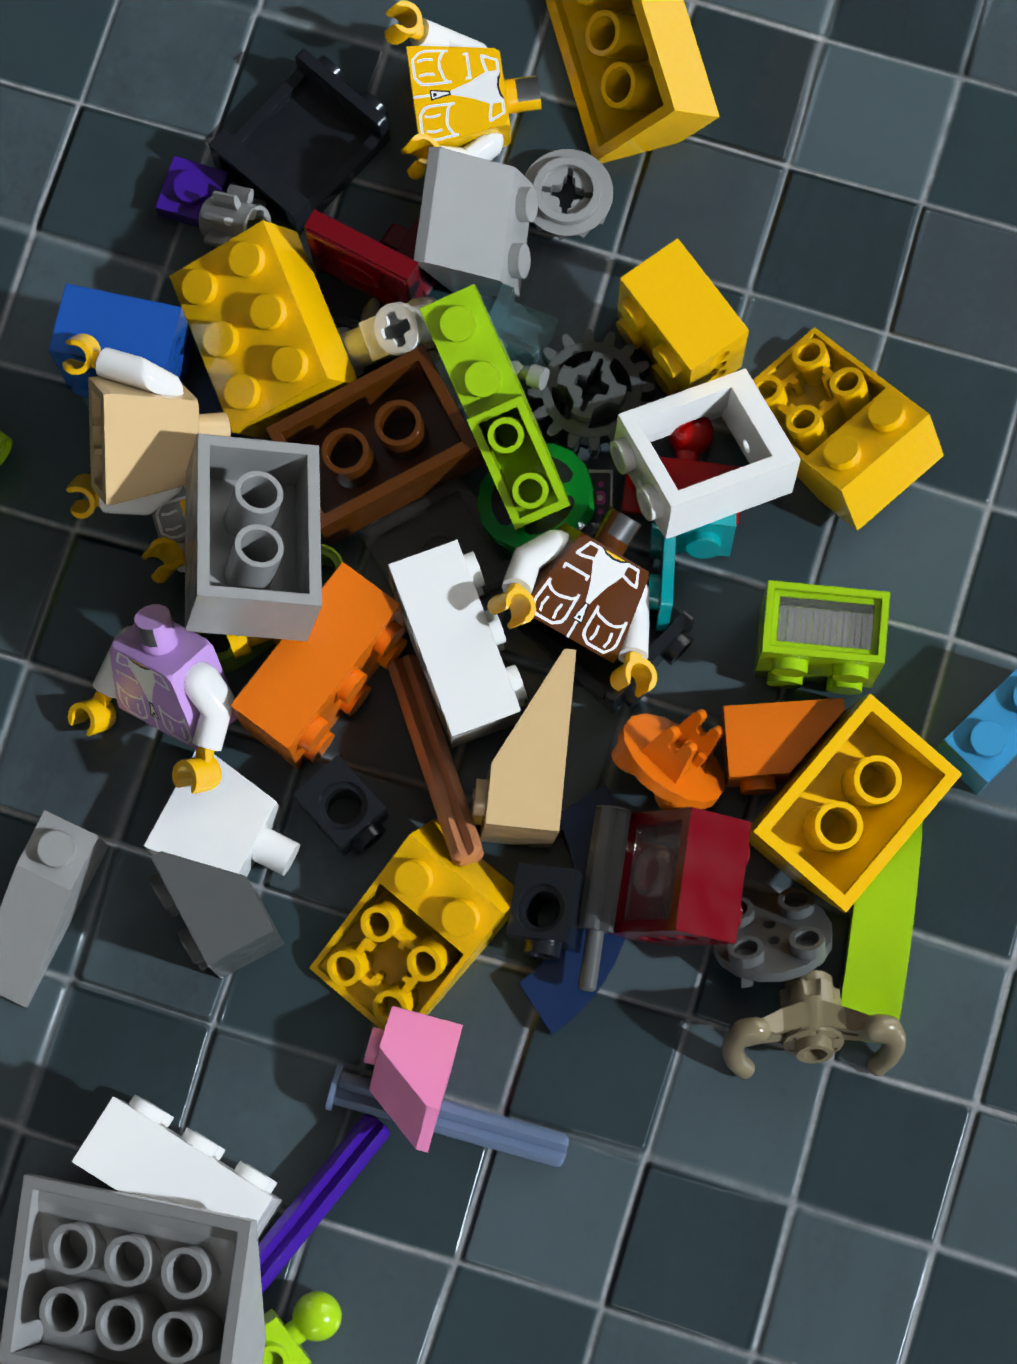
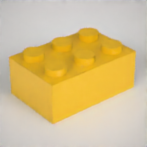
M262 220L169 276L223 412H226L228 415L232 433L268 439L270 436L266 427L357 380L353 366L297 231Z

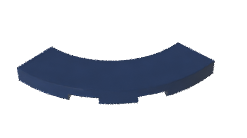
M605 784L561 812L560 830L568 846L572 868L579 870L585 876L596 805L617 806ZM586 930L583 933L580 953L561 951L558 960L545 959L531 974L519 982V986L551 1035L571 1022L601 989L617 961L625 938L604 933L597 987L594 992H585L578 988Z

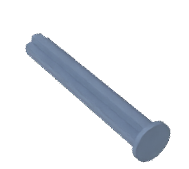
M338 1062L325 1110L332 1111L333 1106L338 1105L393 1121L369 1091L371 1079L345 1072V1064ZM444 1099L434 1133L553 1167H560L563 1164L569 1145V1137L565 1133Z

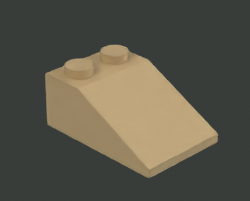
M564 649L491 762L486 779L476 778L470 811L475 825H481L479 836L481 842L550 849L560 831L577 650Z

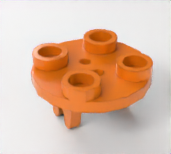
M698 709L693 712L680 725L662 716L647 713L630 717L619 731L618 744L611 751L614 763L624 772L634 775L641 784L652 791L657 804L663 810L685 807L709 808L714 805L725 790L724 773L717 758L714 756V752L724 735V728L716 725L708 732H705L702 729V723L707 718V713L704 709Z

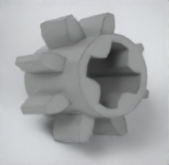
M233 184L229 185L227 193L214 191L212 196L204 202L199 213V228L205 237L203 240L204 244L216 246L217 248L262 220L271 223L270 213L265 208L266 202L253 198L254 189Z

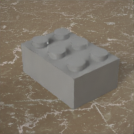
M198 433L186 470L185 631L308 641L322 607L319 445Z

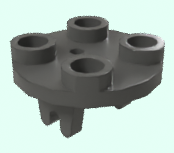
M792 887L785 889L781 893H761L747 898L742 897L743 915L738 927L736 944L711 945L712 952L719 964L739 977L741 988L753 987V981L784 982L804 976L823 964L832 950V922L825 911L814 904V896L811 892L803 888Z

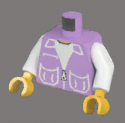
M160 604L145 606L136 613L135 623L132 626H126L116 634L92 684L96 689L93 698L73 704L68 711V722L71 726H74L90 718V727L86 732V736L89 737L112 728L116 722V711L111 702L112 698H116L120 709L196 750L195 757L180 760L174 765L172 779L177 788L191 786L192 794L210 791L218 786L222 779L221 768L214 758L215 751H222L228 726L237 719L230 706L235 700L215 649L206 638L195 632L185 631V627L172 621L170 611L166 606Z

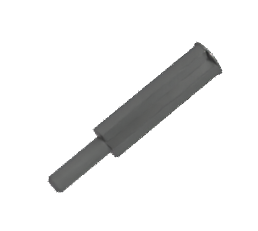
M596 805L578 922V928L586 930L578 988L585 992H594L596 990L604 933H614L632 813L631 810L616 805Z

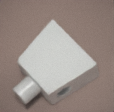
M215 754L214 758L219 763L222 773L220 784L210 791L197 794L191 793V786L175 787L144 844V847L152 855L163 851L245 875L246 877L255 862L284 876L290 869L300 848L298 842L272 830L282 811L279 804Z

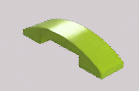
M923 822L852 905L844 973L841 976L839 988L841 1006L868 1015L883 1014L894 1016L900 1021L914 924Z

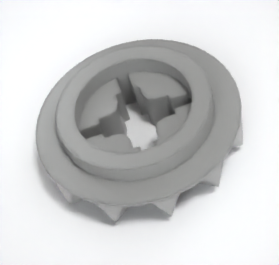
M575 149L555 150L537 159L525 174V177L534 185L538 196V211L533 221L538 231L544 230L554 234L559 240L566 236L576 235L584 238L590 230L604 223L613 203V185L606 168L592 155ZM568 175L573 176L572 184L575 185V194L584 197L582 200H573L571 208H568L567 214L562 213L559 198L550 194L552 192H561L564 184H567Z

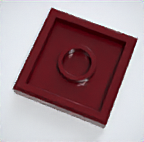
M315 209L312 211L304 225L316 269L372 298L378 299L385 305L395 302L408 303L413 298L423 297L418 262Z

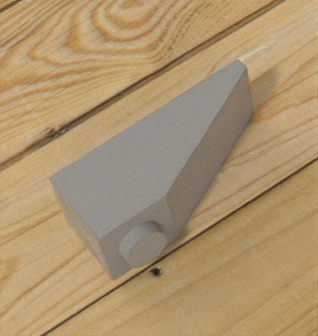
M45 810L16 864L0 906V996L25 1008H28L109 848L98 835Z

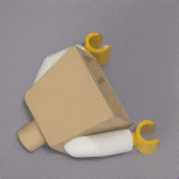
M77 334L66 340L65 343L70 346L80 347L86 355V361L82 363L74 359H67L62 362V366L71 375H80L93 368L96 369L98 376L88 377L91 474L77 475L66 488V491L69 493L81 492L85 494L89 500L75 501L70 511L74 517L79 519L88 518L97 507H100L104 513L150 515L178 495L183 486H186V470L198 433L231 437L228 415L226 412L199 414L197 398L182 385L178 376L137 355L109 347L101 351L98 341L93 336Z

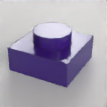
M174 156L155 207L158 216L199 228V213L202 205L212 196L214 191L227 192L231 181L229 173Z

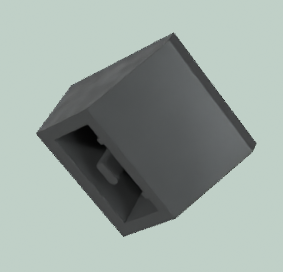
M163 851L151 857L159 873L150 877L149 880L165 910H169L173 918L179 915L182 916L187 927L178 931V936L194 965H198L201 971L210 968L222 979L285 945L258 892L245 875Z

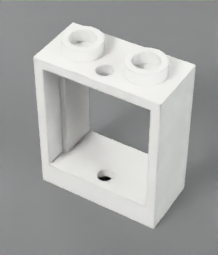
M746 368L618 414L615 437L610 442V452L617 470L622 475L628 473L636 487V497L642 514L648 521L654 520L665 540L792 493L801 460ZM722 416L750 464L678 490L651 442L671 435L682 424L702 417L713 420Z

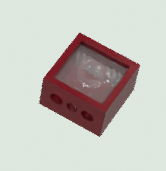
M694 807L631 813L614 933L608 934L664 947L736 944L738 927L743 915L741 900L745 868L750 858L749 837L751 822Z

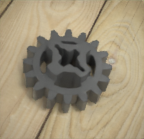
M585 329L582 343L575 344L573 339L566 333L562 335V351L560 353L549 347L544 348L542 359L550 371L549 380L543 390L528 389V402L532 405L541 406L533 412L538 426L550 424L547 431V442L555 443L561 437L567 439V449L575 453L580 444L588 445L591 458H598L600 445L607 443L610 447V442L614 440L618 414L647 404L644 400L654 398L655 383L642 381L649 375L650 365L648 361H641L635 364L632 362L636 353V346L633 343L619 350L615 347L614 332L610 331L604 338L603 343L595 342L592 329ZM590 360L575 368L569 367L576 362ZM613 366L625 377L630 392L626 391L627 386L616 382L612 374ZM600 376V394H596L592 402H588L586 410L583 412L582 393H587L590 386H594L597 377ZM552 395L557 396V401L567 405L571 413L569 421L557 410ZM607 419L614 420V422L608 425L592 428L594 425Z

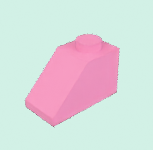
M392 1006L385 1030L373 1027L368 1042L364 1063L374 1065L369 1091L416 1150L428 1153L463 1025Z

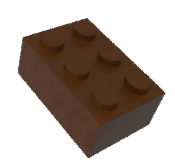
M424 344L266 427L272 441L319 445L321 534L329 546L485 464L476 440Z

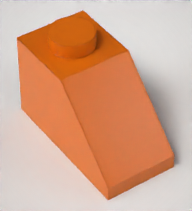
M844 698L723 706L720 715V726L724 728L722 750L725 786H740L741 795H764L776 792V784L786 783L840 720L845 710Z

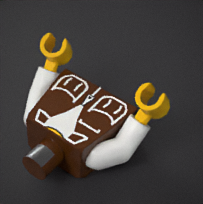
M609 507L592 538L564 523L557 530H548L516 548L502 584L504 593L498 594L488 601L487 608L492 615L499 614L510 608L511 619L507 624L509 629L528 623L535 618L613 664L618 657L624 664L616 668L610 676V684L617 691L624 689L630 684L631 676L636 682L635 696L637 698L651 691L656 685L657 672L651 662L647 660L650 612L649 587L647 585L649 572L623 557L641 526L639 523Z

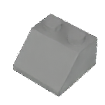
M429 147L414 261L418 262V265L452 293L476 284L480 296L520 297L522 279L528 276L531 264L530 250L527 245L529 222L535 220L538 211V196L534 185L516 167L442 147Z

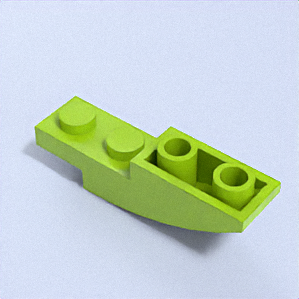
M472 284L419 308L468 417L469 427L515 530L570 506L571 504L503 342L499 339L476 284Z

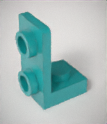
M737 513L666 540L657 524L651 522L648 558L659 559V573L649 574L647 585L649 587L650 610H657L656 631H665L670 623L674 594L675 553H688L690 556L700 559H708L715 556L730 557L736 530Z

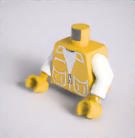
M400 1L385 12L388 17H393L401 23V25L394 24L384 31L387 42L398 45L410 38L411 44L414 45L406 47L418 134L400 150L403 155L412 154L418 158L407 169L411 179L418 180L425 176L429 147H442L479 158L493 160L500 154L503 147L511 143L509 114L542 109L538 76L504 79L500 50L487 48L482 42L422 18L419 8L409 1Z

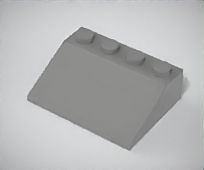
M31 1173L24 1174L0 1341V1364H263L266 1334L257 1220Z

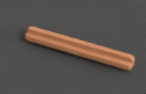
M410 654L402 658H396L391 662L388 670L452 863L458 867L476 863L483 858L484 851L419 659Z

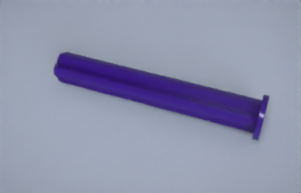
M364 1114L258 1244L262 1294L389 1138L390 1130L375 1116Z

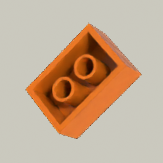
M342 562L322 588V607L308 641L282 639L230 706L242 728L298 770L307 759L315 763L332 743L335 734L330 729L343 712L349 716L353 715L366 700L371 691V687L366 683L381 665L388 669L391 662L398 658L406 647L408 641L403 638V635L407 630L401 604Z

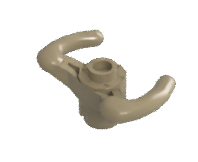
M812 970L804 976L784 981L785 989L779 991L780 1010L763 1018L749 1017L735 1021L725 1033L721 1047L726 1066L740 1079H748L755 1071L754 1062L747 1056L744 1048L749 1046L783 1041L786 1052L796 1056L801 1062L815 1064L832 1058L833 1053L839 1051L844 1045V1040L878 1042L883 1044L867 1060V1069L875 1076H882L893 1068L904 1054L906 1049V1033L899 1020L894 1016L883 1014L868 1015L841 1006L840 989L833 986L832 976L824 971Z

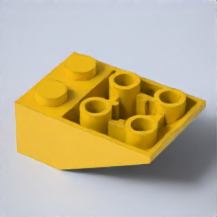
M816 327L811 329L753 379L801 459L797 477L824 505L857 531L944 456L930 414Z
M433 819L409 834L309 969L380 1029L385 1030L392 1006L428 1015L509 919L514 885L483 859L464 867L454 865L440 824L436 819Z

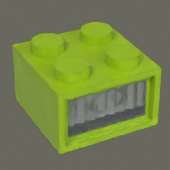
M768 580L759 609L754 677L767 678V685L782 689L802 688L803 681L827 684V691L844 695L861 694L862 687L872 688L885 664L891 592Z

